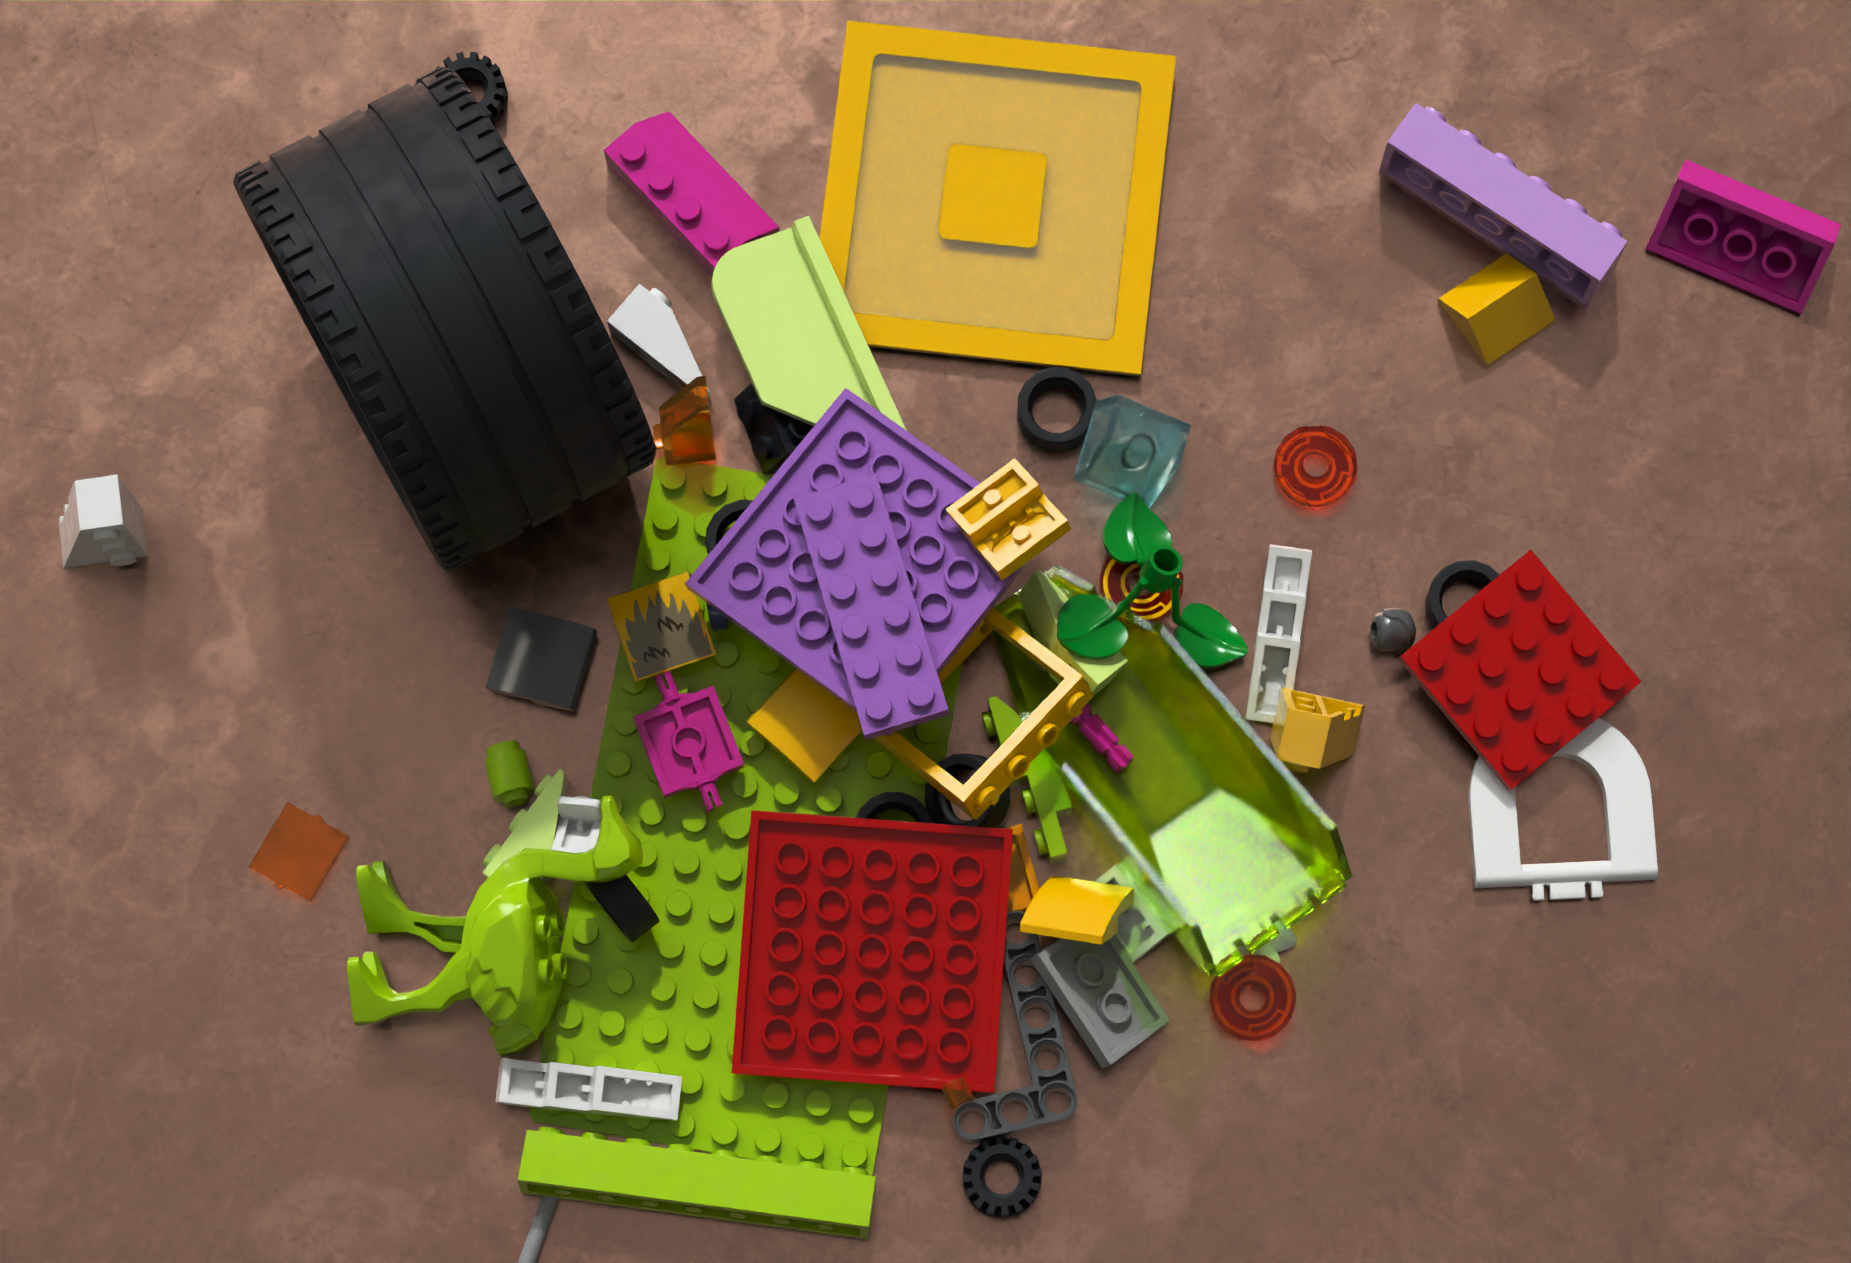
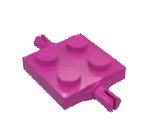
M664 672L669 689L666 688L663 678L659 674L654 680L657 683L663 701L652 710L636 715L633 719L664 798L666 799L686 790H699L706 807V812L714 811L709 794L712 795L718 810L724 804L721 801L715 783L724 775L745 768V765L714 686L695 693L679 694L672 677V672Z

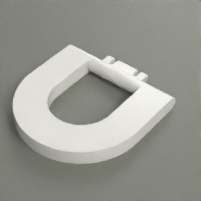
M1597 718L1552 756L1564 757L1579 762L1597 779L1603 796L1608 852L1607 861L1521 865L1516 810L1517 786L1508 791L1480 756L1478 757L1472 770L1468 788V814L1475 888L1531 886L1532 901H1543L1544 886L1549 887L1550 900L1585 899V884L1590 885L1591 898H1602L1604 892L1602 891V882L1658 879L1652 794L1647 770L1634 746L1611 724Z

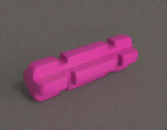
M1087 703L1082 708L1083 713L1074 717L1071 722L1074 725L1078 723L1080 726L1079 731L1101 756L1105 754L1107 757L1106 762L1118 773L1133 761V755L1124 744L1120 746L1117 743L1118 737L1098 714L1093 715L1091 713L1092 708Z

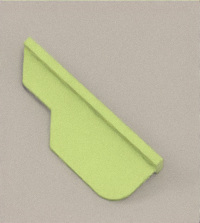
M809 216L793 221L791 228L737 246L720 258L712 276L711 287L713 297L762 405L815 426L842 391L847 388L906 430Z

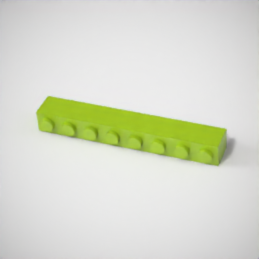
M540 1127L538 1131H526L518 1176L519 1188L522 1194L551 1196L567 1200L869 1240L876 1190V1176L868 1175L866 1170L856 1167H845L842 1171L827 1170L822 1164L811 1161L800 1162L797 1166L782 1164L780 1159L772 1156H757L755 1160L738 1158L736 1153L727 1150H714L712 1154L694 1152L692 1147L683 1144H671L668 1148L651 1146L650 1142L638 1138H628L624 1143L609 1141L606 1136L592 1132L583 1133L581 1137L564 1135V1131L554 1127Z

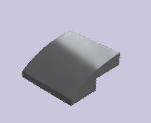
M509 608L485 688L493 693L529 699L537 705L574 711L598 631L568 620Z

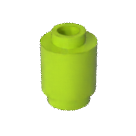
M514 740L499 742L486 749L487 758L484 760L493 800L503 803L504 807L507 808L527 803L529 801L528 796L535 792V786L526 751L521 749L518 741Z

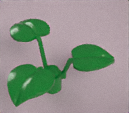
M1133 492L1124 498L1109 515L1103 528L1102 541L1107 553L1116 562L1121 564L1137 562L1138 567L1141 568L1139 572L1140 580L1112 612L1107 603L1095 595L1079 594L1068 599L1060 609L1057 619V639L1060 644L1069 652L1086 659H1105L1114 656L1124 647L1128 639L1126 627L1116 618L1128 608L1143 589L1151 593H1161L1170 588L1172 621L1178 625L1173 632L1172 643L1181 658L1199 668H1215L1243 658L1249 651L1239 632L1221 613L1210 606L1191 603L1185 607L1182 615H1180L1179 588L1182 580L1177 578V575L1182 568L1183 560L1179 552L1172 548L1171 534L1163 521L1146 506L1137 492Z

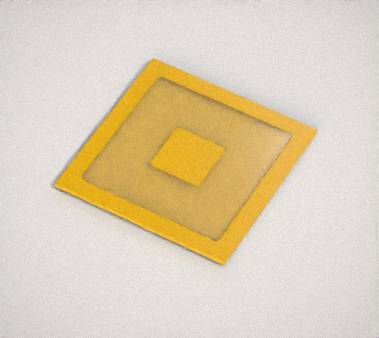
M847 20L819 239L868 346L1141 377L1176 56Z

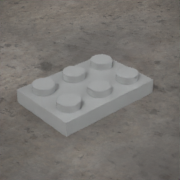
M1115 935L1103 945L1058 938L1030 958L1102 1069L1112 1065L1170 1021Z

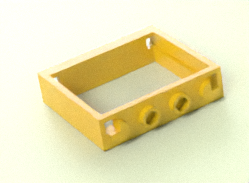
M994 608L990 610L938 675L940 683L942 684L979 644L995 630L1061 681L1049 696L964 785L896 731L890 736L885 734L873 738L975 821L991 804L995 806L1005 789L1014 780L1021 778L1026 773L1030 763L1043 749L1050 747L1057 740L1059 732L1074 717L1082 714V708L1094 697L1080 673Z

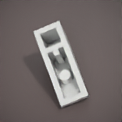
M639 283L607 320L610 334L707 409L712 404L710 392L677 319L670 308L672 305L671 301L656 288L648 291Z

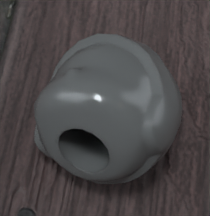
M1400 608L1382 609L1373 617L1370 624V637L1373 646L1379 651L1403 653L1415 642V623L1411 614L1406 610Z

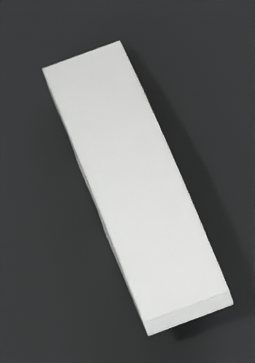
M1269 544L1245 719L1273 723L1281 687L1291 690L1294 688L1312 550Z
M503 1058L500 1059L495 1103L588 1114L677 1121L682 1076L604 1066L588 1067L556 1062L539 1063Z

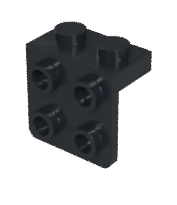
M752 383L734 399L737 415L744 424L752 444L753 454L759 461L763 474L776 473L814 426L762 405Z

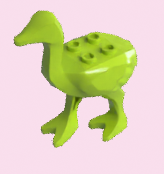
M603 796L601 799L602 816L599 837L592 849L579 853L549 849H523L503 861L494 873L479 887L466 916H439L412 911L399 897L385 860L374 861L372 867L370 865L358 866L356 868V881L368 934L409 932L423 937L442 952H456V954L429 985L402 993H397L389 987L376 952H365L362 959L360 957H349L347 960V973L355 1025L364 1026L379 1023L394 1016L410 1012H442L460 1000L473 998L481 1007L484 1015L492 1021L489 1027V1035L494 1039V1046L500 1057L518 1053L534 1040H537L551 1018L563 986V979L566 978L568 971L567 958L564 953H561L560 936L563 935L565 929L564 914L562 910H558L557 898L541 877L603 883L622 878L643 863V850L640 839L633 833L620 815L613 796Z

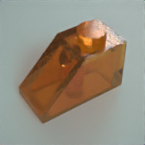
M699 376L659 406L660 424H653V437L656 450H664L666 466L716 460L714 428L706 376Z

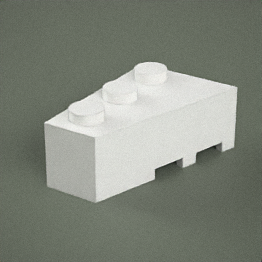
M118 474L74 481L68 495L69 504H65L63 507L64 516H60L58 519L63 568L110 562L111 565L123 566L135 563L138 557L147 556L142 507Z

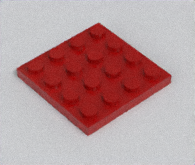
M1531 549L1398 658L1508 791L1517 786L1642 682Z

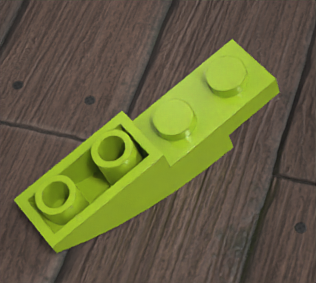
M997 696L987 698L988 711L981 714L987 736H996L998 747H1000L1024 720ZM1045 748L1030 763L1026 773L1010 784V788L1027 783L1028 788L1021 789L1027 814H1036L1040 828L1033 830L1035 844L1039 855L1047 854L1049 863L1052 865L1067 860V849L1058 819L1072 814V804L1057 767Z

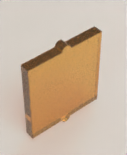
M287 802L250 863L249 868L274 881L278 889L285 887L311 902L349 836L323 822L321 815L312 816Z

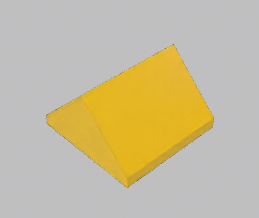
M1507 253L1438 298L1440 305L1486 367L1556 320L1537 273Z

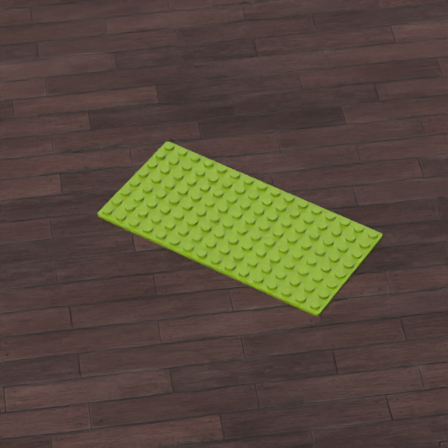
M667 457L657 459L653 471L631 590L687 571L691 577L708 556L705 545L706 529L713 515L726 504L738 500H754L773 475H764L758 472ZM734 521L733 523H731V524L725 529V531H724V533H723V535H722V538H723V536L728 532V530L732 527V525H733L736 521ZM697 596L716 655L669 671L672 672V677L679 694L695 693L714 686L745 768L724 775L715 783L721 801L724 804L718 810L712 795L709 794L714 811L706 812V807L699 790H686L666 799L664 798L633 719L634 716L652 710L663 701L657 683L654 680L657 675L635 682L622 642H620L590 798L601 802L603 796H613L620 815L633 833L640 839L643 850V863L628 873L627 876L650 904L660 921L636 941L631 942L602 908L586 884L574 881L561 946V953H564L567 958L568 971L566 978L563 979V986L551 1018L546 1025L539 1063L556 1062L588 1067L604 1066L682 1076L678 1120L632 1118L530 1107L529 1115L534 1122L627 1139L638 1138L650 1143L668 1146L671 1144H683L692 1147L694 1150L712 1153L714 1150H727L736 1153L738 1158L755 1160L757 1156H772L780 1159L782 1164L797 1166L800 1162L811 1161L822 1164L827 1170L842 1171L845 1167H856L866 1170L868 1175H873L889 1085L731 1073L751 810L856 818L859 809L870 798L884 792H903L917 798L926 807L925 785L927 782L873 738L866 740L863 730L815 782L809 781L780 752L775 751L746 723L795 667L728 618L729 629L715 632L711 630L707 603ZM963 662L941 684L950 715L896 731L936 764L947 756ZM664 672L660 673L666 688L669 689ZM899 809L886 810L874 818L879 820L916 822L909 813Z

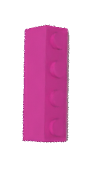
M669 111L634 123L603 150L607 167L711 277L718 261L729 250L769 236L780 230L779 226Z
M1685 159L1646 249L1802 314L1835 245L1841 224Z

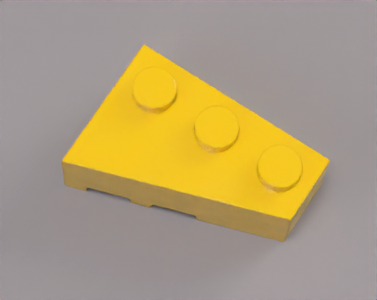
M1281 687L1270 735L1276 759L1283 761L1282 767L1306 773L1309 767L1321 769L1354 755L1365 705Z

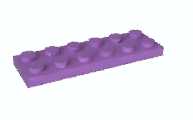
M871 474L793 498L865 739L869 740L950 715L877 474Z

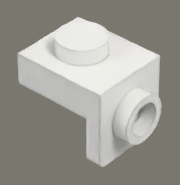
M560 796L557 803L560 821L552 850L579 853L592 849L599 837L602 816L601 802L587 796Z

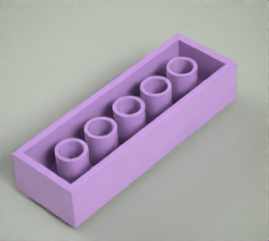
M1415 103L1387 142L1380 171L1587 307L1615 269L1628 242L1622 238V233L1615 226L1607 222L1599 223L1587 215L1586 209L1575 200H1564L1552 192L1550 185L1537 176H1527L1516 168V164L1508 156L1498 152L1494 154L1481 146L1480 140L1474 134L1467 130L1458 131L1446 123L1445 117L1434 108H1423Z

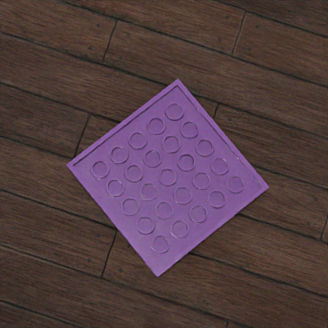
M845 388L686 581L685 585L696 596L857 713L793 498L871 474H877L938 675L1030 561L1002 581L967 540L946 511L949 506L978 486L980 482Z

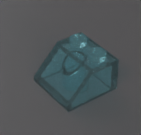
M1119 394L1098 400L1094 406L1073 480L1120 500H1123L1133 492H1137L1146 506L1150 508L1180 465L1191 425Z

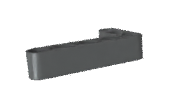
M1021 911L1008 913L1006 928L1012 924H1020L1025 913ZM1029 933L1028 938L1020 944L1011 943L1005 938L1003 966L1032 1086L960 1104L953 1114V1131L961 1142L968 1145L981 1144L986 1139H995V1136L1006 1138L1064 1124L1074 1116L1077 1108V1093L1053 994L1040 974L1038 981L1031 986L1019 984L1014 977L1015 971L1019 967L1031 966L1036 969L1030 958L1042 950L1037 934ZM1037 1007L1044 1009L1049 1016V1022L1042 1028L1030 1027L1024 1019L1025 1013L1029 1009ZM1042 1050L1054 1051L1059 1057V1065L1051 1071L1040 1069L1035 1063V1056L1038 1052ZM1053 1092H1061L1068 1097L1070 1106L1065 1112L1055 1114L1047 1109L1045 1105L1046 1097ZM1018 1102L1026 1108L1027 1117L1024 1121L1012 1124L1004 1119L1002 1110L1008 1103ZM968 1112H976L983 1117L985 1125L980 1132L969 1134L960 1127L961 1117Z

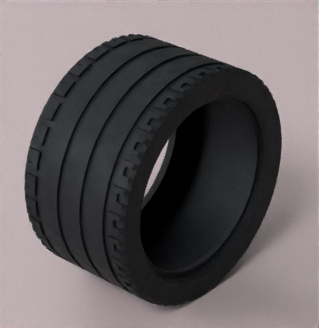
M439 67L417 78L415 85L406 84L369 103L366 111L362 112L358 109L319 129V135L314 138L308 135L269 155V161L261 163L259 160L235 174L233 180L234 187L277 273L394 489L442 569L453 571L474 560V554L480 551L485 554L522 534L524 527L529 525L533 528L571 508L572 502L576 499L582 502L621 481L620 476L624 474L631 476L653 464L656 447L649 424L618 353L580 277L504 141L473 93L455 71Z

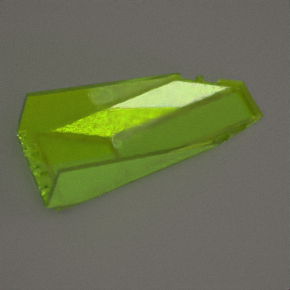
M1058 565L1044 573L1068 599L1079 594L1095 595L1107 603L1111 612L1122 602L1120 601L1117 604L1097 593L1094 585ZM1021 588L995 606L994 609L1035 639L1018 593L1022 590ZM1129 605L1116 618L1128 631V639L1120 650L1128 662L1107 686L1094 695L1088 704L1092 708L1091 713L1093 715L1098 714L1118 737L1117 743L1120 746L1124 744L1132 753L1133 761L1124 770L1118 773L1115 772L1106 762L1107 757L1105 754L1101 756L1079 731L1080 726L1078 723L1074 725L1071 721L1059 732L1057 740L1050 747L1043 749L1042 753L1189 956L1203 973L1206 971L1210 977L1214 974L1220 977L1244 960L1241 952L1238 950L1239 947L1243 945L1250 954H1253L1280 934L1273 923L1279 921L1285 929H1288L1315 910L1313 903L1309 899L1314 895L1319 903L1323 904L1347 887L1345 881L1353 876L1335 823L1167 628L1157 620L1151 623L1133 613ZM993 630L1023 723L1058 684L1050 677L1047 670Z

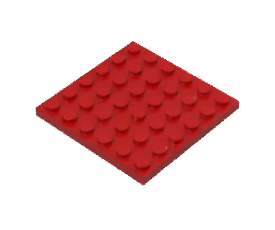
M751 810L731 1073L994 1093L1013 829Z

